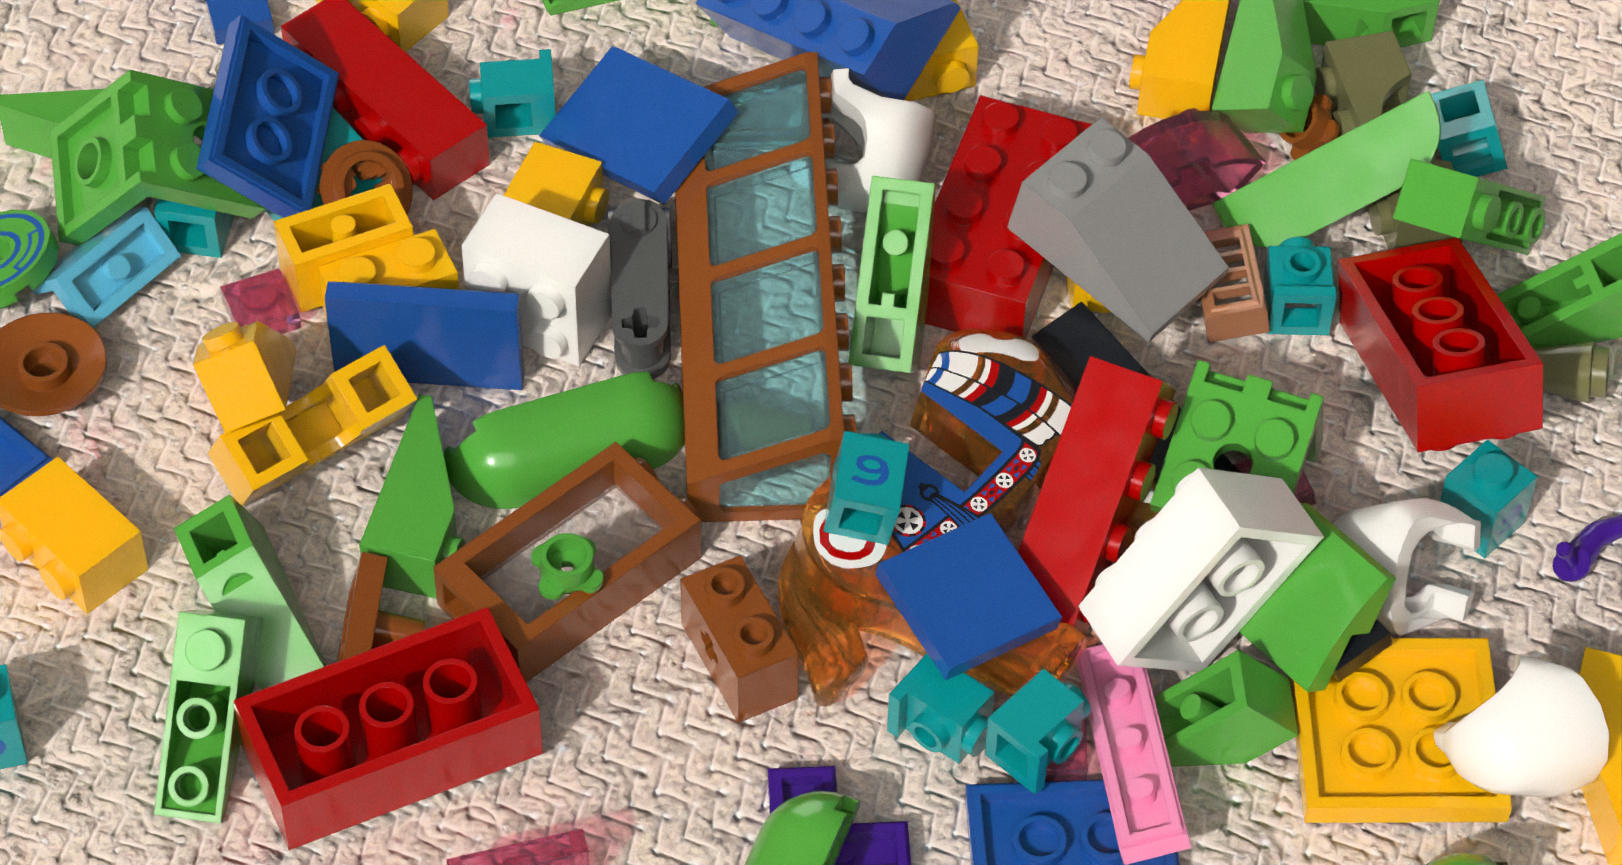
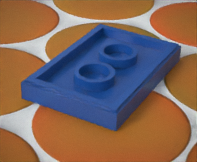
M242 15L237 17L228 26L196 169L282 218L312 209L339 73Z
M612 46L539 137L546 145L601 161L602 175L664 205L739 111L728 98Z
M328 281L325 293V306L334 372L385 345L408 383L522 390L525 371L519 294Z
M1103 779L1045 782L1044 788L1036 795L1021 783L969 784L965 787V807L971 865H1124ZM1175 852L1128 865H1180L1179 854Z

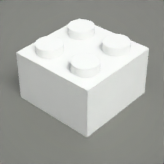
M496 193L461 245L465 290L519 294L523 346L533 349L543 357L549 359L557 358L580 366L612 316L609 234Z

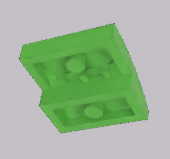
M1300 503L1324 538L1239 632L1306 692H1314L1326 689L1351 636L1370 633L1396 577L1309 503Z

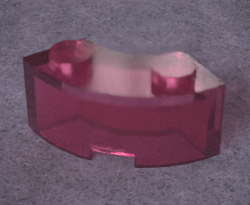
M1190 108L1178 115L1145 127L1128 137L1149 154L1188 211L1210 205L1244 187L1266 163V160L1227 114L1216 111H1199L1196 108Z

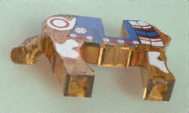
M965 329L946 336L935 348L910 426L978 476V479L965 492L909 451L900 512L888 545L823 532L832 475L818 486L809 497L796 538L780 569L778 601L784 628L799 653L814 701L818 705L828 707L835 704L866 670L868 655L859 631L892 640L923 657L927 653L875 574L880 562L989 513L993 515L1006 534L1023 514L1036 492L1042 488L1073 399L1046 355L1030 341L1003 331ZM881 431V432L879 433V434H881V435L887 437L888 439L895 441L893 438H891V437H890L889 435H887L885 432ZM1153 484L1143 502L1135 501L1127 523L1128 526L1133 528L1130 545L1135 541V535L1139 528L1158 514L1151 511L1150 508L1156 487ZM1060 622L1057 629L964 673L974 679L986 682L1012 697L1043 668L1060 681L1072 668L1085 635L1072 625Z

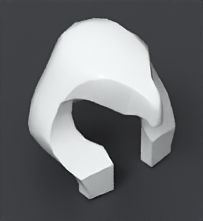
M849 68L833 70L831 74L832 107L830 117L858 144L863 154V157L854 164H843L838 162L836 158L825 159V169L837 168L838 206L833 207L867 214L872 176L912 181L921 180L931 150L937 116L932 109L921 104L881 97L854 85L849 79ZM796 161L794 163L793 179L802 191L811 194L809 166L802 165L800 161Z
M1428 498L1409 499L1356 508L1346 511L1339 518L1331 521L1333 525L1396 577L1377 617L1391 635H1406L1441 620L1456 619L1464 621L1468 618L1474 594L1473 591L1447 584H1427L1414 596L1405 598L1412 552L1423 536L1428 534L1435 541L1475 551L1480 547L1481 521L1473 520L1455 507L1444 502Z
M1531 651L1528 654H1515L1514 675L1497 694L1458 722L1450 721L1438 727L1433 734L1436 746L1446 754L1455 771L1478 788L1496 794L1537 798L1564 796L1595 781L1608 760L1609 730L1601 704L1585 680L1574 670L1549 662L1547 653Z

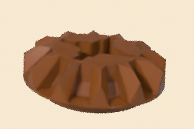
M370 140L353 141L337 148L328 160L320 166L322 174L316 192L321 195L324 205L349 197L351 195L350 192L357 186L353 178L355 175L360 181L374 180L380 177L382 181L376 184L375 187L378 188L391 183L406 214H408L413 197L412 180L405 163L389 147Z

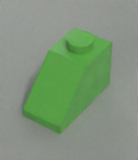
M1240 650L1229 654L1154 696L1172 767L1244 764L1298 736L1289 679Z

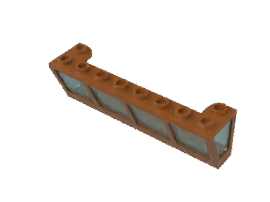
M805 52L704 86V88L728 98L739 112L675 191L687 500L696 508L702 522L815 519L821 510L827 509L833 466L844 431L856 433L855 414H843L842 402H852L853 398L851 363H839L838 351H849L848 314L836 313L835 302H845L844 264H832V253L842 252L841 217L829 216L828 206H838L837 168L825 169V159H835L834 123L830 122L829 118H822V113H831L830 77H819L817 52Z

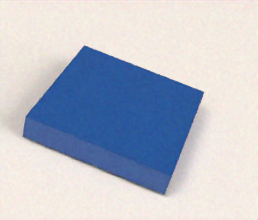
M991 513L880 562L875 574L945 681L1057 629L1062 619L1050 598Z

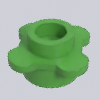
M562 533L549 538L545 543L535 547L531 554V561L535 567L539 568L542 577L538 584L540 594L549 600H558L564 594H571L574 591L582 590L586 593L598 591L603 585L604 576L601 570L595 568V543L589 538L577 534ZM573 567V570L563 571L561 568Z

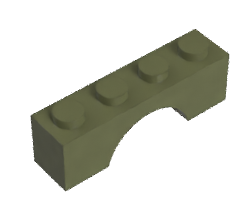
M1388 31L1325 42L1321 67L1316 68L1315 92L1316 95H1326L1332 101L1330 108L1332 119L1340 126L1337 138L1405 103L1412 73L1394 32ZM1433 159L1431 162L1433 165L1454 170L1451 161ZM1402 188L1369 204V217L1375 235H1383L1389 250L1456 238L1393 219Z

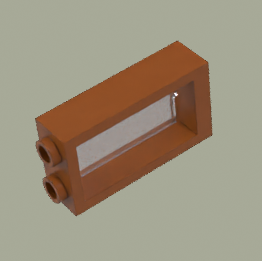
M614 442L435 565L433 569L437 605L451 619L488 607L527 683L701 559L702 520L698 511L689 500L682 496L676 498L659 482L655 471L644 459L640 457L634 459L617 442ZM562 533H573L589 538L596 545L594 564L595 568L603 573V585L594 593H586L580 590L574 591L571 594H564L558 600H549L539 592L538 584L542 577L539 568L532 564V551L538 545L545 543L549 538ZM564 567L561 569L563 571H571L573 570V567Z

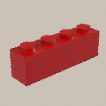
M323 0L281 25L282 39L339 73L333 108L356 130V133L363 140L375 141L393 150L405 163L412 180V185L416 184L433 201L490 165L487 124L347 0Z
M1092 356L1089 357L1018 550L1019 555L1062 616L1058 627L1084 637L1087 635L1090 623L1078 605L1095 587V581L1100 573L1111 566L1113 562L1116 563L1129 548L1133 528L1127 525L1135 501L1143 502L1151 489L1156 466L1151 464L1150 460L1158 439L1166 440L1170 435L1178 413V403L1172 401L1176 390L1164 381Z

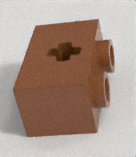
M741 555L680 578L681 624L737 722L740 723L797 700L799 653Z

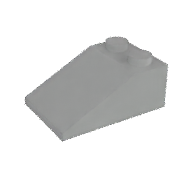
M1102 117L1022 182L1007 226L1010 231L1148 342L1154 339L1220 281L1229 269L1149 154Z

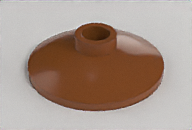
M37 313L18 318L0 328L1 408L25 416L54 415L80 405L100 386L107 368L106 350L100 335L86 322L61 313Z

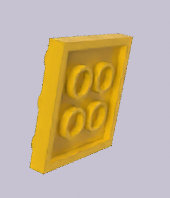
M1391 638V646L1339 682L1332 675L1326 689L1322 691L1306 692L1289 676L1298 736L1295 739L1304 823L1508 822L1512 810L1510 795L1496 794L1483 790L1460 776L1455 771L1446 754L1436 746L1433 737L1434 731L1438 727L1450 721L1458 722L1496 694L1488 638Z

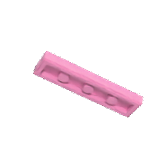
M1103 644L1074 651L1083 692L1091 707L1089 719L1124 865L1192 848L1148 669L1117 666Z

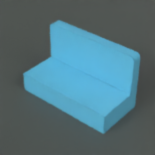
M146 206L127 211L80 246L76 245L58 259L48 277L38 288L33 290V293L38 295L53 291L71 316L86 322L94 328L181 257V254Z

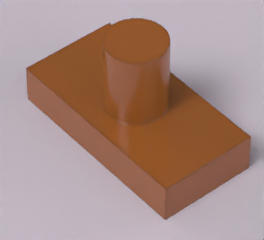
M361 552L349 589L336 662L425 629V620L378 610L388 557Z

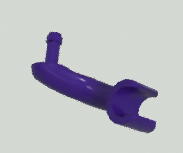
M1622 514L1596 520L1583 528L1571 542H1560L1557 545V554L1553 559L1552 567L1560 580L1577 582L1588 575L1602 549L1622 538Z

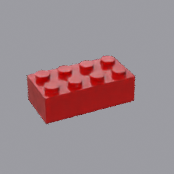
M980 95L935 201L925 324L964 335L986 334L998 340H1026L1055 266L1010 231L1007 226L1022 182L1092 124Z
M1459 238L1338 259L1340 324L1417 452L1429 450L1445 451L1460 444L1492 438L1508 439L1516 436L1518 433L1543 429V362Z
M488 607L233 700L242 748L288 850L543 754L540 709Z

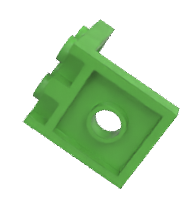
M130 69L50 130L59 242L78 246L82 245L147 197L250 219L266 210L265 207L196 169L201 147L194 143L193 136L203 141L214 89Z
M1197 360L1150 503L1151 511L1159 513L1175 495L1176 486L1184 477L1195 472L1198 467L1214 469L1217 458L1221 454L1233 450L1240 451L1250 458L1253 466L1249 474L1282 478L1292 493L1295 494L1305 460L1315 463L1322 444L1324 396L1311 393L1309 399L1273 389V381L1249 374L1246 381L1213 372L1211 371L1210 363Z

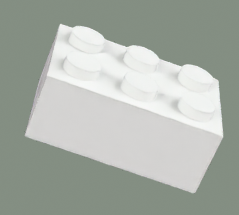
M1198 467L1195 472L1190 473L1178 483L1175 495L1156 517L1139 528L1135 535V541L1117 562L1100 573L1095 581V587L1078 607L1117 666L1199 672L1208 667L1324 536L1282 478Z

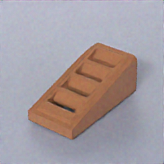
M1245 224L1205 231V235L1215 249L1233 245L1240 246V249L1219 253L1225 263L1243 261V266L1229 268L1226 275L1217 283L1246 278L1247 281L1245 283L1210 288L1200 297L1208 343L1270 332L1268 312L1249 225ZM1250 296L1248 300L1215 305L1214 302L1233 297Z

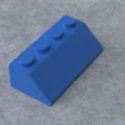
M697 0L696 5L730 38L782 60L805 52H817L819 76L830 77L831 79L833 70L849 68V79L854 85L881 97L899 100L905 99L961 9L956 2L951 0Z

